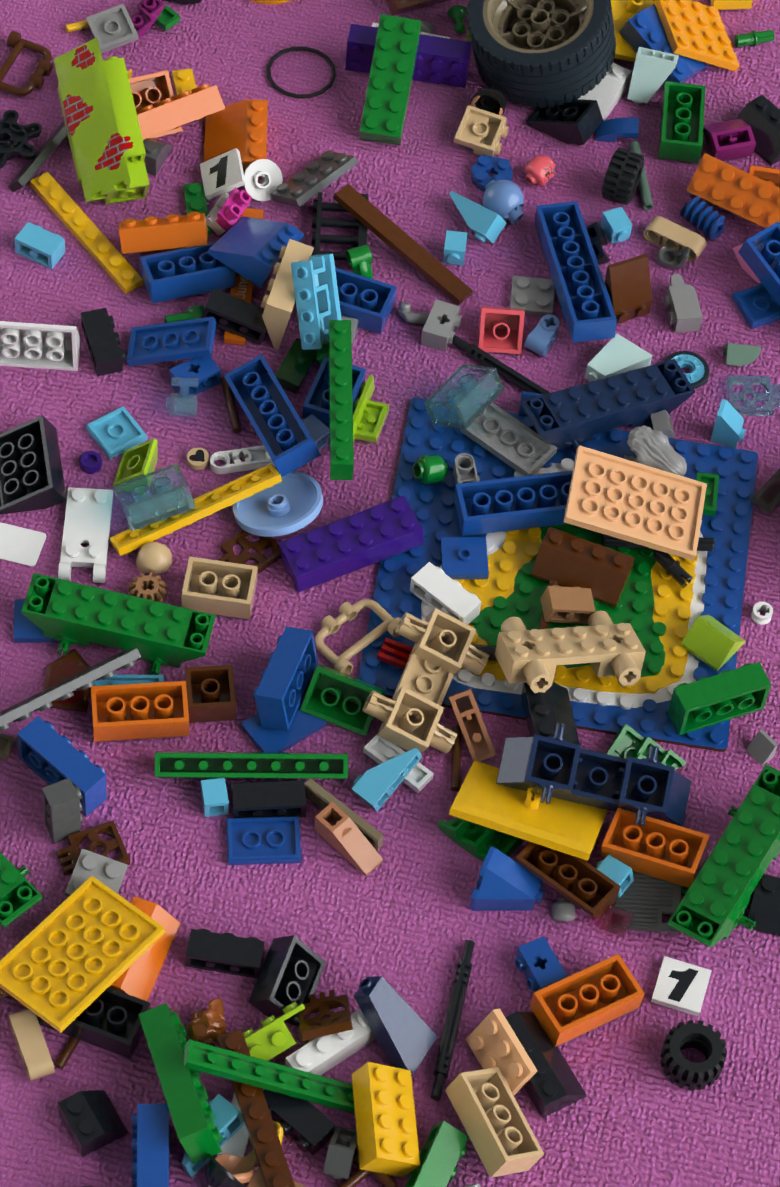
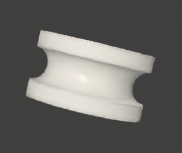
M766 602L756 603L751 613L752 620L759 625L768 624L773 614L772 606ZM759 611H764L765 616L760 615Z

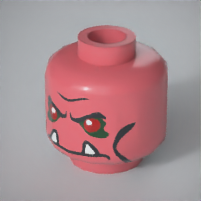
M546 155L535 156L525 166V179L533 186L535 184L544 186L555 175L554 162Z

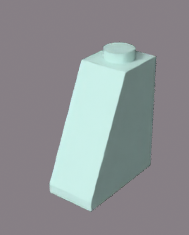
M639 47L627 99L638 104L648 103L675 69L679 55Z
M616 334L615 338H612L587 364L585 379L592 382L650 366L652 355L621 335Z

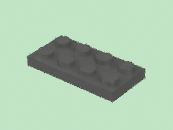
M333 151L324 152L319 159L307 164L306 168L301 172L292 175L290 180L278 185L277 189L270 193L272 201L300 207L357 165L356 157Z

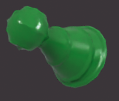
M462 5L452 6L448 10V16L457 24L455 32L459 34L463 33L466 28L463 20L467 9Z

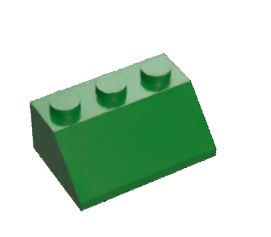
M321 664L316 666L300 711L366 736L375 718L363 712V706L373 690L382 695H385L386 690Z

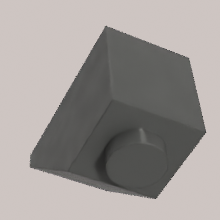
M147 138L143 141L146 151L144 162L147 173L156 176L172 150L173 145L154 138Z
M340 1126L336 1127L329 1143L323 1173L329 1174L334 1179L349 1178L358 1148L356 1130Z

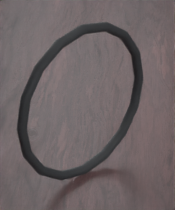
M306 46L289 47L279 51L270 59L267 66V79L273 88L283 95L293 98H312L321 95L332 87L336 78L335 65L331 59L321 51ZM305 50L313 52L326 59L331 67L332 77L329 84L320 91L311 94L287 92L277 86L271 77V67L274 60L290 51Z

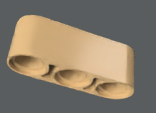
M660 216L654 217L643 232V236L648 242L660 248L665 246L681 251L688 246L690 253L687 261L690 262L696 261L707 245L706 240L701 235Z
M26 1009L8 1015L9 1024L29 1080L33 1081L54 1074L53 1061L36 1014Z

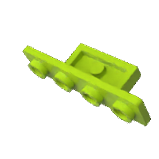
M371 375L368 376L366 382L362 383L360 399H356L354 404L353 443L355 439L376 443L389 412V404L370 401L375 389L374 376Z
M293 1002L282 1009L284 1014L278 1018L272 1015L261 1022L263 1027L254 1032L251 1028L243 1033L251 1057L269 1061L296 1044L284 1021L305 1008L303 1003L297 1005L296 1002Z

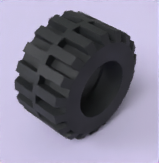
M618 148L614 152L605 174L602 197L628 205L634 197L641 178L644 156Z
M687 1020L686 1025L681 1022L677 1024L676 1028L673 1027L670 1030L669 1035L667 1034L660 1056L662 1057L660 1063L661 1067H664L663 1072L665 1076H671L669 1081L673 1084L678 1082V1087L682 1089L684 1086H688L689 1090L694 1091L695 1087H698L699 1090L705 1089L706 1084L710 1087L714 1084L715 1079L719 1078L726 1061L727 1048H725V1040L720 1039L721 1033L718 1030L713 1031L714 1026L710 1024L705 1026L703 1021L699 1020L697 1024L693 1020ZM695 1048L701 1051L707 1060L701 1063L691 1062L682 1055L681 1050Z

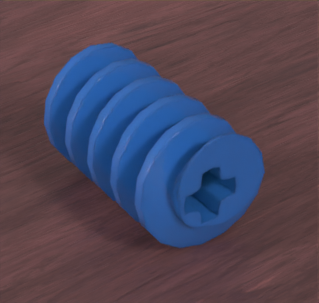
M697 196L684 205L680 216L684 217L692 226H697V229L703 231L705 236L715 240L725 229V216L722 215L718 218V211H714L711 214L713 207L708 206L705 209L707 203L702 201L699 204L700 197Z

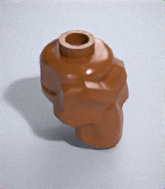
M221 998L209 1001L208 1010H199L191 1014V1022L187 1026L190 1040L215 1046L217 1036L226 1034L227 1027L224 1021V1006Z

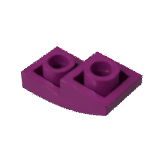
M142 0L137 5L138 11L130 17L139 39L153 25L164 9L165 4L161 0Z

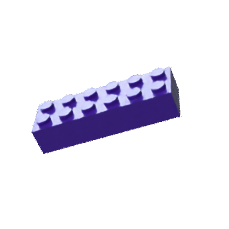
M351 24L347 40L345 70L370 73L378 32L377 27ZM420 34L412 80L465 88L472 42Z
M403 495L280 542V559L299 593L423 545V528Z

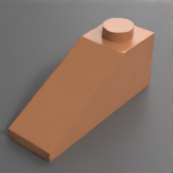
M470 688L449 696L473 761L481 762L496 756L472 689Z

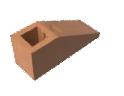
M331 802L315 816V831L365 877L383 862L382 857L351 818L336 804Z

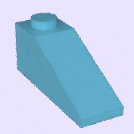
M451 191L449 195L468 227L475 233L474 237L483 243L488 241L494 244L507 222L499 214Z
M417 748L411 749L367 770L363 775L360 774L353 782L352 791L358 798L378 812L421 760L422 755Z
M218 1094L208 1102V1105L212 1107L216 1118L214 1120L215 1126H218L223 1141L219 1142L221 1147L240 1130L245 1122L240 1110ZM185 1153L182 1165L187 1174L193 1178L210 1159L207 1158L193 1164L187 1153Z

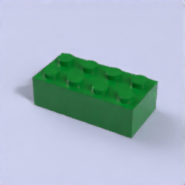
M665 81L661 104L659 159L699 163L703 143L706 86Z
M760 662L754 664L747 663L731 671L724 670L718 675L712 677L705 676L689 684L682 683L673 690L668 715L678 734L683 735L764 709L771 683Z

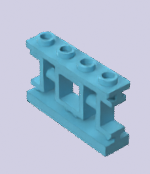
M333 254L312 255L310 260H300L299 262L291 263L303 350L323 348V340L328 341L329 320H342Z

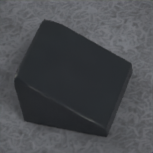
M597 222L586 227L591 243L598 240L602 246L608 244L603 229Z
M598 240L591 243L598 265L611 261Z

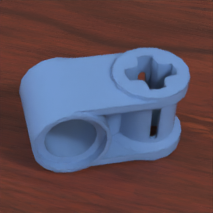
M554 315L543 316L534 330L528 335L524 347L544 357L557 338V329L560 325L559 319Z

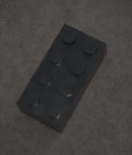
M108 987L61 1033L131 1059L144 1032L138 1014L150 1010L151 1003ZM37 1016V1020L40 1025L57 1031L47 1022H45L43 1019Z

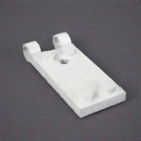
M68 487L58 579L70 581L72 567L93 568V583H105L114 496L113 490ZM87 543L89 546L82 547L81 544Z

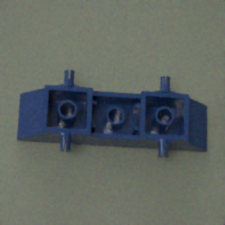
M672 359L523 400L520 404L541 438L557 447V450L571 448L576 455L579 445L593 440L594 434L626 425L630 429L645 425L654 430L651 420L652 413L666 410L670 415L673 410L695 393V390L676 360Z
M561 723L555 724L554 735L550 737L534 734L533 737H509L505 739L496 782L498 785L527 791L530 787H536L534 793H537L539 788L542 790L540 802H545V804H550L551 797L614 812L619 807L636 813L634 824L637 826L638 824L639 826L645 825L646 816L681 827L684 826L692 781L676 772L675 767L663 765L657 761L658 746L649 745L647 758L644 759L629 756L625 759L581 748V745L570 743L563 739L566 725L562 724L560 726Z

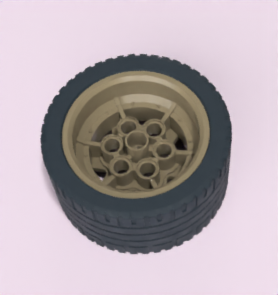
M611 0L468 1L467 22L479 75L488 88L498 89L503 93L508 102L512 101L513 104H521V106H530L532 108L560 106L563 103L572 102L574 99L577 100L581 98L580 96L586 95L589 90H593L595 85H598L601 79H604L607 75L606 72L611 68L616 50ZM508 27L512 29V32L506 33Z

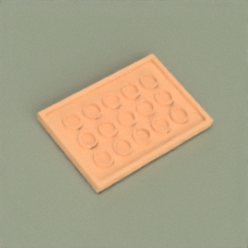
M579 445L576 451L563 522L693 561L697 553L707 484Z

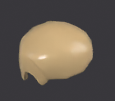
M158 542L146 543L141 547L136 556V567L143 574L152 572L154 576L167 572L172 564L170 549Z

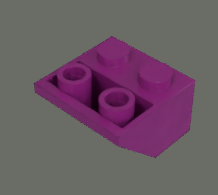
M736 119L703 126V134L710 156L721 161L752 156L756 142L751 126L744 120Z

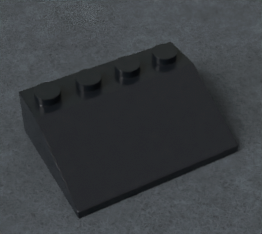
M42 415L1 433L0 515L47 509L66 501L56 427Z

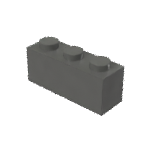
M70 778L43 787L44 822L53 843L68 839V835L80 832L81 823H83L80 812L83 811L80 802L82 795L77 785L73 786Z

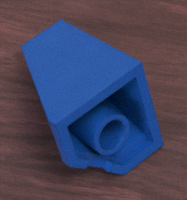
M490 847L479 873L476 884L478 888H474L469 909L472 911H532L535 903L540 904L545 892V890L541 889L543 881L498 849Z

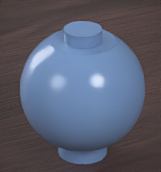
M492 180L485 186L486 190L482 197L483 207L499 214L503 219H507L511 225L517 223L525 215L522 211L524 205L523 192L517 184L509 180Z

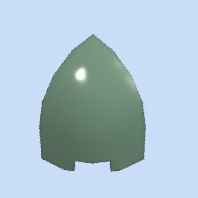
M732 343L724 344L723 355H726L724 364L734 366L748 365L754 362L760 355L762 347Z

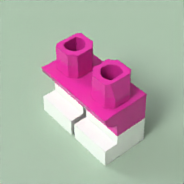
M236 187L230 195L225 192L207 215V225L218 236L231 229L250 203L251 196L245 190L239 191Z

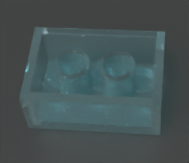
M463 364L424 405L433 425L467 429L497 399L504 390L496 368Z
M178 464L113 486L119 507L131 531L142 529L152 523L164 521L171 516L183 514L195 508L189 485Z

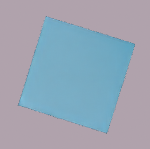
M124 406L86 425L87 432L109 460L122 454L124 450L147 441L146 433Z

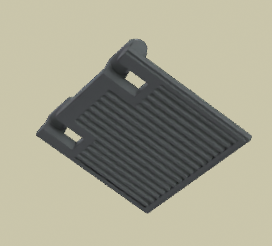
M632 871L633 883L620 898L617 897L615 900L612 929L678 933L677 930L668 926L667 923H662V914L670 915L671 919L680 904L681 886Z

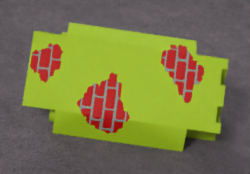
M98 37L53 59L59 82L58 95L78 183L82 185L86 202L104 199L105 205L144 199L147 197L150 186L144 162L146 151L124 57L118 58L113 56L103 61Z

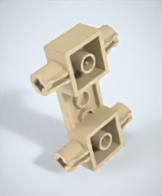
M436 608L426 617L425 621L405 612L396 628V633L415 642V645L392 699L373 690L369 694L362 710L382 721L377 736L407 751L417 748L421 754L429 746L445 754L450 751L454 745L457 733L438 723L444 707L441 705L454 674L461 667L479 675L489 658V654L471 645L476 632L475 628Z
M597 611L589 617V626L527 630L519 617H510L501 625L502 632H499L495 656L509 684L526 682L534 693H545L552 686L556 666L590 663L597 677L615 676L622 687L626 685L633 686L641 677L646 651L630 623L614 624L607 612Z

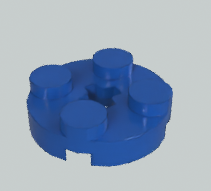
M482 155L478 157V161L472 166L471 181H474L477 184V188L483 192L486 190L485 186L492 180L512 181L513 171L507 159Z

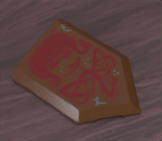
M74 648L66 656H61L47 665L43 690L90 668V665ZM91 687L85 690H74L73 696L63 701L54 700L52 701L53 706L49 708L87 712Z

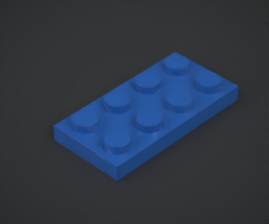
M214 317L132 327L126 362L129 366L212 356L217 322Z

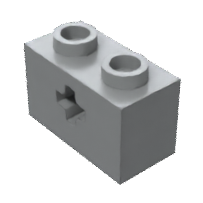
M436 299L422 330L421 344L446 351L448 344L453 343L452 340L456 334L454 332L455 328L459 329L461 325L460 306Z

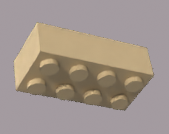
M499 1067L460 1073L445 1089L490 1178L528 1171L544 1155Z

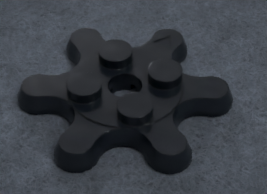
M15 110L6 111L3 114V119L0 121V140H7L0 142V169L13 156H21L26 160L33 159L36 149L28 144L27 141L39 137L42 132V126L38 123H31L29 125L18 124L19 115Z

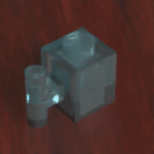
M172 377L171 386H180V392H171V397H166V410H170V416L197 417L198 393H189V387H198V378Z

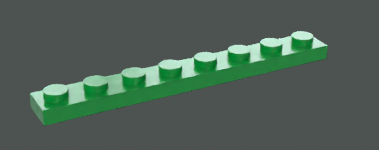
M190 1039L185 1044L183 1067L355 1114L352 1084Z

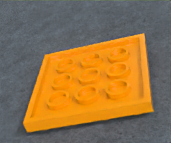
M653 0L673 53L731 71H736L739 68L737 56L734 53L719 11L715 7L691 0Z

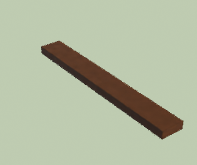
M349 184L335 193L333 197L335 201L454 303L459 305L472 295L473 290Z

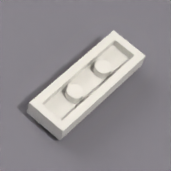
M377 735L363 749V752L378 764H382L405 753L397 745ZM418 762L402 782L419 793L433 779L434 773Z

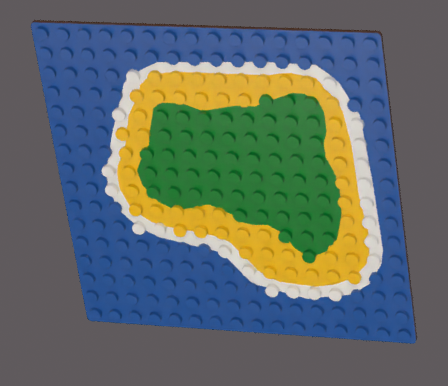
M414 397L410 401L392 500L403 495L405 496L423 528V545L380 561L373 600L380 604L394 619L397 617L402 618L405 612H408L425 621L426 617L434 609L410 592L411 578L428 562L442 569L441 537H486L488 579L453 580H457L464 589L475 594L481 601L480 614L468 624L476 629L471 644L496 647L499 632H502L501 625L510 617H519L527 630L539 628L543 611L540 598L549 583L531 577V572L548 528L558 529L603 546V534L571 524L462 536L453 500L455 491L453 468L456 456L461 453H467L474 458L480 481L520 477L523 475L460 431V426L479 407ZM507 412L538 434L528 416ZM608 430L594 434L593 440L580 444V446L623 459L624 455L637 457L627 444L629 431ZM668 438L669 444L686 460L687 471L684 477L696 480L697 472L719 475L715 516L702 514L699 537L714 539V550L697 551L693 561L669 554L675 561L678 560L680 566L693 577L690 583L686 581L687 586L682 588L671 575L665 573L666 570L653 558L657 550L607 547L635 559L631 575L616 608L593 599L595 611L607 612L614 624H631L646 651L641 677L633 686L626 685L622 687L615 676L597 677L590 663L557 665L553 682L568 689L574 721L578 729L617 735L622 725L627 724L642 737L646 738L649 736L654 741L725 752L728 747L730 720L679 735L668 715V709L673 690L682 683L689 684L705 676L712 677L724 670L731 671L736 669L738 651L718 671H715L683 648L681 642L697 617L708 614L738 636L740 634L758 453ZM571 448L557 450L556 454L534 475L572 471L576 456ZM423 455H440L448 465V473L445 475L444 480L436 484L420 483L413 473L414 463ZM372 610L366 635L384 622ZM549 622L548 629L589 625ZM386 631L363 649L358 679L385 689L384 696L392 698L404 670L377 660V654L380 652L382 645H384L386 637L410 647H414L415 642L403 636L394 638ZM385 653V654H387V655H389V656H392V657L398 659V657H396V656H394V655ZM487 660L486 666L479 675L461 667L454 674L441 705L453 708L449 696L471 688L480 713L526 720L521 698L523 683L509 684L497 661Z

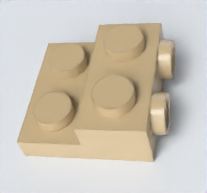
M468 105L455 135L454 143L472 148L473 153L480 156L494 157L495 154L499 155L502 143H500L501 137L506 138L509 127L506 126L507 117Z

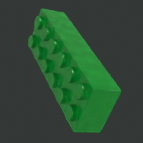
M380 15L360 126V139L401 146L421 34V20Z
M165 1003L138 1014L178 1139L191 1162L194 1164L207 1159L209 1154L214 1156L221 1153L222 1150L219 1142L223 1141L218 1126H215L214 1120L216 1118L211 1105H208L207 1099L209 1097L204 1085L201 1084L200 1071L183 1067L188 1034L184 1024L180 1021L177 1011H171L168 1004Z

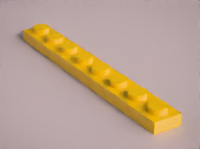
M49 172L30 180L32 189L125 294L143 285L142 277Z
M270 463L110 537L111 545L120 556L128 554L148 542H153L165 535H169L182 527L191 525L195 521L210 516L223 508L232 506L238 501L282 482L281 475Z

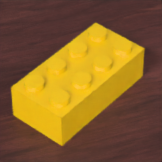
M367 1062L352 1074L360 1169L405 1177L420 1166L411 1071Z

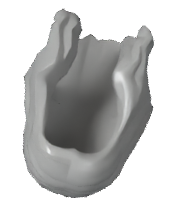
M645 425L635 427V429L630 431L627 444L637 457L624 455V459L684 477L687 471L686 460L669 444L668 436L662 431L652 430Z

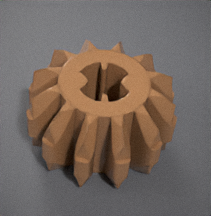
M141 572L140 578L134 576L132 583H129L128 595L163 603V600L167 598V585L165 581H162L160 575L153 577V573L150 572L149 575L145 576Z

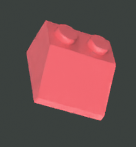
M481 306L478 348L485 352L521 354L524 309Z

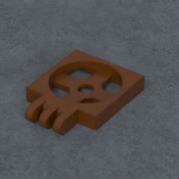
M242 530L221 545V551L225 555L217 561L258 566L259 574L280 559L279 544L272 537L259 536L262 538L259 542L251 543L246 539L251 534ZM239 544L244 549V552L236 557L233 552V546ZM270 546L273 551L267 559L262 554V550ZM250 548H255L257 550V553L250 554L248 550ZM255 560L258 564H247L245 562Z
M114 820L68 835L70 846L56 852L57 858L60 859V866L63 867L64 875L73 873L81 850H78L79 845L87 837L91 844L85 850L96 853L94 851L95 847L101 846L104 850L102 853L97 854L108 857L109 851L119 848L120 855L116 861L128 866L130 865V858ZM98 834H105L113 839L104 841L100 839Z
M334 989L329 990V996L327 997L325 992H320V998L318 999L315 994H311L310 1003L303 1004L305 1008L299 1012L303 1041L353 1030L348 995L336 996ZM338 1007L345 1008V1010L334 1013L330 1012V1009ZM320 1012L317 1017L306 1019V1015ZM325 1017H330V1018L327 1019V1020H321V1019H323V1018H325Z

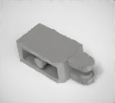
M675 273L671 275V283L668 286L667 295H664V306L669 310V324L673 325L675 333L700 331L703 316L695 287L690 284L685 285L683 277Z

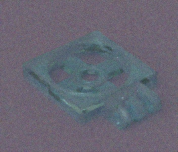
M727 376L728 402L741 416H773L774 407H780V385H771L770 376ZM736 384H744L743 392H732V389ZM753 385L764 386L766 392H756L753 389ZM746 394H752L754 398L748 399ZM736 401H742L744 404H746V407L740 405ZM757 401H767L761 407L756 408L755 405Z

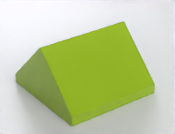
M155 438L124 450L113 487L147 495L158 460V441Z
M708 614L697 617L681 642V646L712 669L718 671L740 649L745 640Z

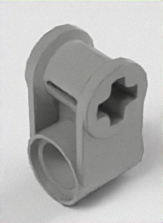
M461 453L456 456L453 468L455 484L480 481L475 460L470 454Z

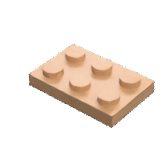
M500 1009L492 1010L465 1039L483 1069L499 1067L513 1096L537 1072L536 1067Z

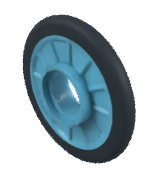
M678 351L665 359V361L675 359L680 368L687 367L692 371L684 374L694 389L704 385L709 378L710 370L707 362L696 353Z

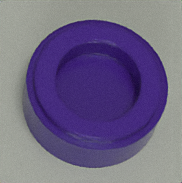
M94 451L83 453L79 458L80 469L88 474L98 472L102 467L101 456Z

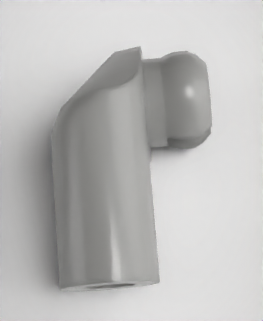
M401 302L399 304L400 309H398V313L406 322L414 324L426 323L427 313H414L410 309L411 306L408 302Z

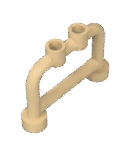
M363 599L353 605L345 602L339 608V616L334 619L331 615H328L322 620L321 626L323 628L316 634L314 641L318 651L334 665V670L350 675L354 666L349 659L386 631L394 638L401 636L396 633V628L401 618L397 617L394 619L374 600ZM364 608H370L384 621L339 656L324 643L325 637L329 634H335L347 620H354L358 612Z

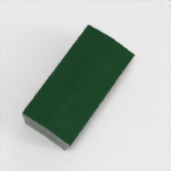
M295 339L275 374L281 387L295 394L316 360L318 352L316 349L303 350L301 339Z

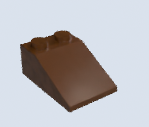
M647 254L608 265L605 285L617 318L616 324L649 314L652 292Z

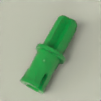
M752 30L751 33L734 35V44L736 48L747 45L757 46L758 43L773 41L775 36L773 30L761 32Z

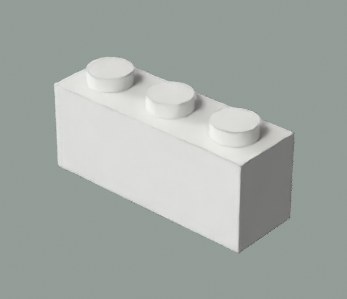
M428 562L411 578L410 592L432 609L436 608L467 625L480 614L481 601L479 598L464 589L457 580L447 576L440 567Z

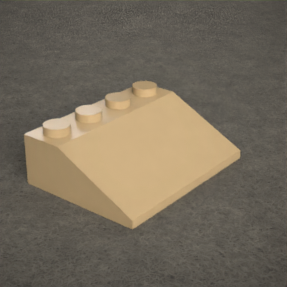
M289 239L287 247L282 246L278 258L282 259L281 263L276 262L273 271L276 278L270 279L267 291H270V295L265 294L261 307L265 308L262 318L273 347L276 350H279L296 302L291 263L299 262L300 260H310L314 247Z

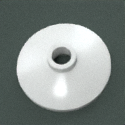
M268 159L253 161L244 173L245 191L251 198L257 201L271 200L270 193L276 190L277 186L282 184L283 181L280 168ZM259 176L262 177L261 183H258Z

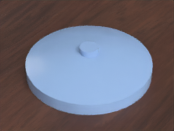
M292 471L281 477L282 482L234 503L233 513L235 520L244 531L257 536L275 537L298 531L311 523L322 509L323 495L319 483L308 474Z

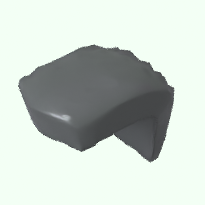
M663 246L656 254V261L658 264L668 268H682L688 259L690 248L687 246L683 250L677 251Z

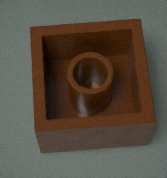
M233 666L185 668L189 723L236 720Z

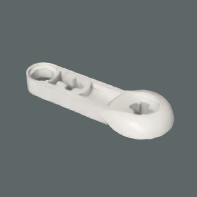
M263 445L220 451L210 457V469L216 474L260 469L270 463L275 467ZM216 460H224L226 464L224 466H216L214 462Z

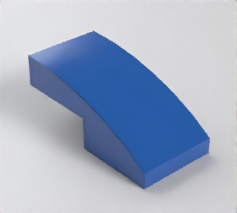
M639 118L604 120L596 129V141L616 142L617 137L638 139Z

